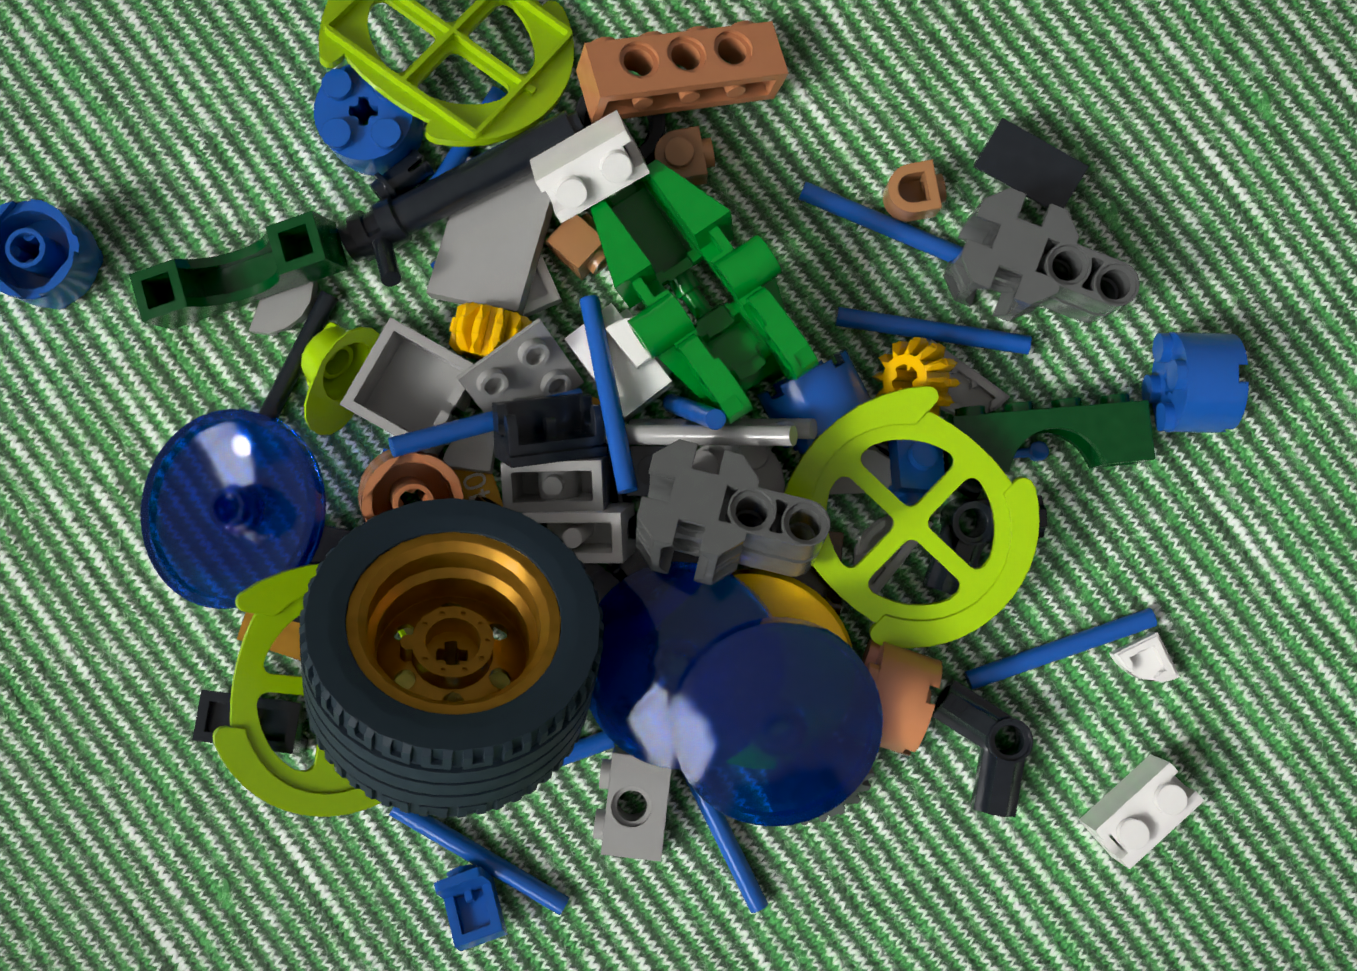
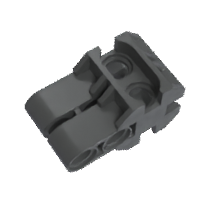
M1008 188L983 199L965 220L958 239L964 240L966 243L960 254L953 261L948 262L943 274L953 300L969 307L973 302L977 289H991L1001 293L992 316L1007 322L1035 310L1037 306L1044 307L1079 322H1097L1134 300L1140 286L1138 274L1132 266L1077 244L1080 236L1067 209L1050 204L1040 226L1018 218L1027 194L1013 188Z
M679 439L653 454L648 473L650 474L648 498L643 496L641 498L636 528V548L651 571L668 575L674 551L698 556L699 560L694 581L712 585L735 572L738 564L786 576H800L806 574L813 567L830 530L829 515L819 503L758 487L759 478L743 454L724 450L718 475L692 469L698 443Z

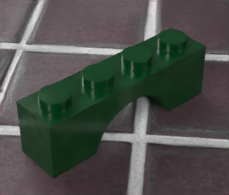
M309 211L266 226L265 235L257 242L245 248L207 258L172 259L129 274L142 322L173 330L348 270L349 267L336 222L314 211Z
M1129 393L1099 397V404L1082 405L1081 397L1057 399L1051 401L1052 408L1034 409L1032 401L1015 402L1003 405L1004 412L987 414L983 405L967 406L955 409V416L945 420L976 442L998 464L1004 473L1010 471L1013 458L1022 443L1035 434L1053 435L1069 442L1082 455L1089 469L1135 465L1155 460L1149 400L1130 401ZM943 450L947 472L952 466L953 459L950 453Z

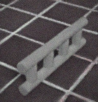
M813 418L738 419L732 424L725 422L724 426L718 430H712L687 419H631L629 424L625 425L629 445H670L681 439L698 443V445L795 446L797 439H815L817 435V422ZM605 431V443L608 444L607 436H606V431Z

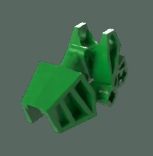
M656 159L647 165L649 174L633 182L613 197L606 200L603 199L591 206L592 216L614 288L630 309L641 301L646 307L627 321L642 347L651 359L659 358L706 405L722 410L726 416V423L732 424L753 410L746 393L756 384L769 378H776L778 380L786 376L789 380H798L819 366V362L807 340L786 314L776 277L782 274L777 259L759 235H755L734 249L730 244L734 240L731 210ZM705 259L735 301L731 304L728 302L719 304L712 309L698 288L701 284L690 268ZM666 284H668V285L670 286V288L672 289V291L674 292V294L676 295V297H675L668 289H665L663 286H665ZM683 299L696 318L695 321H691L678 300Z

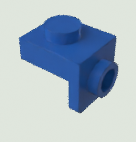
M915 440L888 441L892 485L887 489L905 505H914L945 474L943 449Z
M475 865L459 866L447 872V878L434 883L436 894L444 899L454 946L457 950L461 952L508 935L494 878L482 867H476Z

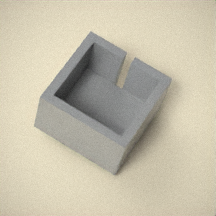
M390 317L340 405L394 436L458 420L452 416L455 408H458L465 412L472 397L456 377L474 364ZM446 444L421 451L439 456Z

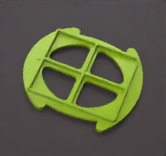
M328 0L321 18L318 36L319 61L324 67L334 68L346 59L350 66L381 95L407 113L428 123L425 131L428 141L436 145L452 147H473L502 142L540 123L551 113L562 98L571 76L574 61L572 29L564 8L556 1H547L542 6L537 0H476L456 21L445 22L415 0ZM378 3L388 4L435 39L434 43L404 72L396 73L387 67L372 44L368 29V17L371 9ZM504 5L513 9L530 35L534 50V64L527 73H517L469 38V35L498 6ZM456 54L462 56L504 86L508 94L500 100L490 103L457 104L430 97L421 91L418 86L449 55Z
M931 386L907 387L885 393L848 411L823 433L818 435L804 452L784 490V494L817 502L827 511L830 489L839 478L848 477L891 516L893 520L892 528L855 566H846L840 561L831 543L829 533L813 565L822 578L840 597L874 622L870 627L869 634L871 639L879 645L886 642L901 648L931 647L959 639L977 630L997 615L1013 598L1030 569L1036 551L1040 517L1039 503L1034 484L1030 479L1023 476L1017 477L1011 482L998 464L969 436L951 423L929 412L939 397L937 390ZM915 440L947 451L952 456L953 463L950 469L917 503L905 505L863 466L861 456L864 451L872 445L885 441ZM970 478L977 479L982 485L990 502L994 521V538L990 556L978 568L969 566L928 525L930 516L965 480ZM915 540L957 578L959 589L945 600L927 604H911L885 598L873 592L869 588L868 583L874 573L906 541Z
M318 563L281 571L257 581L237 595L235 599L237 608L246 613H254L244 635L236 661L230 697V726H220L214 731L213 744L230 773L256 797L279 809L299 815L332 817L363 811L382 802L370 799L363 790L355 789L349 785L348 779L342 778L335 771L334 764H330L325 759V752L320 750L318 745L316 747L314 763L309 769L298 770L288 766L275 754L268 744L261 729L257 710L258 699L264 693L304 695L302 676L268 673L264 668V660L278 635L304 609V594L308 592V583L311 578L317 575ZM404 629L398 631L401 638L407 635Z

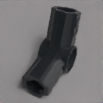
M1037 495L1040 517L1038 538H1044V532L1047 527V509L1044 506L1042 496ZM988 498L953 499L941 511V530L938 537L969 566L976 568L985 542H991L994 538V521ZM972 508L977 517L976 525L972 531L963 534L959 528V518L964 511ZM931 556L922 584L951 595L955 594L959 589V581L938 560Z
M951 679L935 700L932 717L980 747L970 807L973 810L990 815L1016 817L1025 758L1031 753L1033 747L1031 730L1024 722L1007 714L955 679ZM1004 726H1012L1015 731L1013 745L1006 750H998L995 745L996 733Z

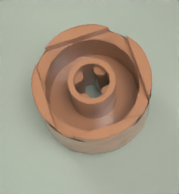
M389 449L374 458L362 474L358 487L359 507L366 523L367 520L380 513L403 506L404 503L400 496L405 491L413 493L418 489L417 494L421 501L447 498L464 499L460 480L450 466L437 454L417 451L394 458Z
M870 639L861 663V667L866 669L861 682L854 680L843 733L855 739L910 756V751L916 752L931 721L935 704L930 703L931 689L929 687L933 686L940 689L942 662L941 660L886 642L879 645Z

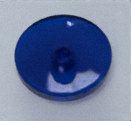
M241 409L219 410L200 416L179 429L167 441L155 458L146 478L141 500L140 521L142 537L148 557L160 578L168 587L184 599L208 608L238 609L235 604L237 595L257 581L284 570L310 564L318 548L325 524V485L318 462L311 449L292 428L283 422L264 414Z
M671 562L668 575L651 571L649 567L639 570L614 586L598 604L603 611V650L589 709L604 733L622 750L648 764L669 769H696L714 765L728 759L746 747L763 730L774 713L780 699L785 674V657L781 636L773 616L760 597L748 585L732 574L712 585L694 581L698 564L694 562Z
M769 617L744 622L722 632L709 641L694 656L683 672L677 685L671 708V734L676 758L692 788L705 802L721 813L741 822L761 826H787L806 822L833 810L854 793L869 773L880 747L883 729L880 695L871 673L858 654L848 643L828 629L812 622L788 617Z

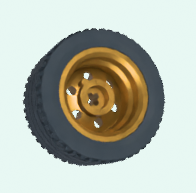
M457 498L417 501L380 513L367 520L366 523L354 528L338 542L335 548L326 554L325 560L319 563L316 569L317 575L312 577L308 583V592L304 594L303 598L304 609L301 610L299 618L300 658L307 718H309L312 733L316 735L319 749L325 752V759L330 764L336 765L337 773L342 778H347L349 785L355 789L363 790L370 799H376L387 807L394 806L402 812L419 814V816L436 815L439 818L457 816L460 818L466 817L467 814H484L492 809L498 810L503 808L506 803H514L521 800L525 794L534 792L539 783L547 782L551 778L552 772L558 771L561 768L564 758L569 757L574 749V744L579 740L590 707L603 650V611L598 605V591L593 588L594 582L586 574V568L582 561L548 528L520 512L484 501ZM493 628L500 629L506 633L507 637L502 640L494 639ZM404 629L407 635H404L400 641L395 639V633Z

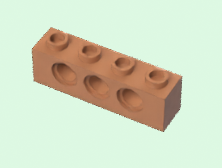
M749 20L740 21L731 26L716 28L695 26L686 31L665 34L659 31H650L631 38L615 39L613 37H600L592 42L584 43L576 68L591 123H595L615 110L618 111L622 119L774 99L789 74L773 22L753 23ZM676 65L682 66V67H684L686 70L681 69V68H679V67L676 66ZM628 70L634 71L638 73L640 76L634 75L630 73Z

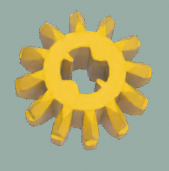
M474 302L465 303L457 307L456 315L452 317L449 332H451L449 345L457 354L481 360L532 322L528 317L521 316L518 312L508 311L504 308Z
M914 337L909 342L898 341L892 343L893 354H883L878 357L885 368L884 372H878L872 376L878 382H883V388L875 397L907 387L931 386L937 390L939 397L929 412L940 416V406H950L955 403L948 393V389L957 387L961 382L956 378H950L949 372L958 362L952 358H944L946 347L940 343L930 344L926 338Z

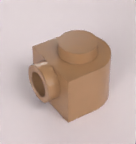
M699 126L670 131L664 134L656 145L655 160H659L695 186L707 184V168L715 167V157L711 137L701 139Z
M933 159L903 165L892 174L883 192V204L893 218L910 222L935 217L941 210V203L946 202V185L943 175L941 173L935 174Z
M587 213L581 218L575 215L563 222L545 240L546 245L553 254L581 281L590 272L596 275L607 266L594 219Z

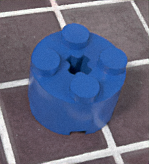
M350 64L339 69H332L325 74L314 103L315 125L323 141L344 164L364 175L374 176L377 172L383 175L410 154L411 150L414 148L416 150L419 149L424 131L422 120L407 113L381 95ZM368 120V125L363 126V122Z
M30 199L31 201L17 203L11 201L0 205V292L38 307L58 310L66 308L69 304L81 298L92 286L98 269L103 263L102 251L98 248L90 230L76 218L42 200Z
M1157 333L1153 340L1152 348L1154 358L1152 374L1145 375L1142 381V399L1149 400V404L1153 406L1157 430L1165 432L1219 433L1226 432L1225 429L1236 428L1243 417L1249 391V382L1239 381V365H1248L1246 350L1241 339L1235 334Z
M846 349L833 354L837 361L836 364L833 363L832 359L825 363L820 360L818 361L819 366L798 380H789L786 377L773 384L777 394L772 397L765 390L757 394L768 418L815 419L817 422L816 438L841 416L854 407L871 400ZM797 439L795 446H783V448L793 447L794 451L802 454L815 439Z

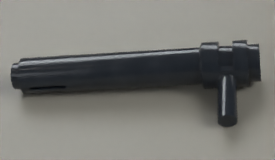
M564 110L394 199L387 196L372 204V210L367 213L358 211L346 217V224L338 227L339 237L346 251L355 262H360L364 259L368 261L376 259L382 284L388 287L395 286L400 283L401 274L394 248L412 241V234L533 173L530 164L532 158L586 127L577 111L567 114Z

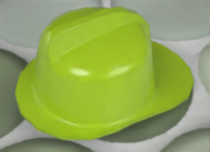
M330 322L306 345L301 358V367L309 386L304 403V419L309 429L318 435L333 434L342 429L353 417L354 412L341 406L340 403L380 336L373 328L358 327L349 330L339 324Z

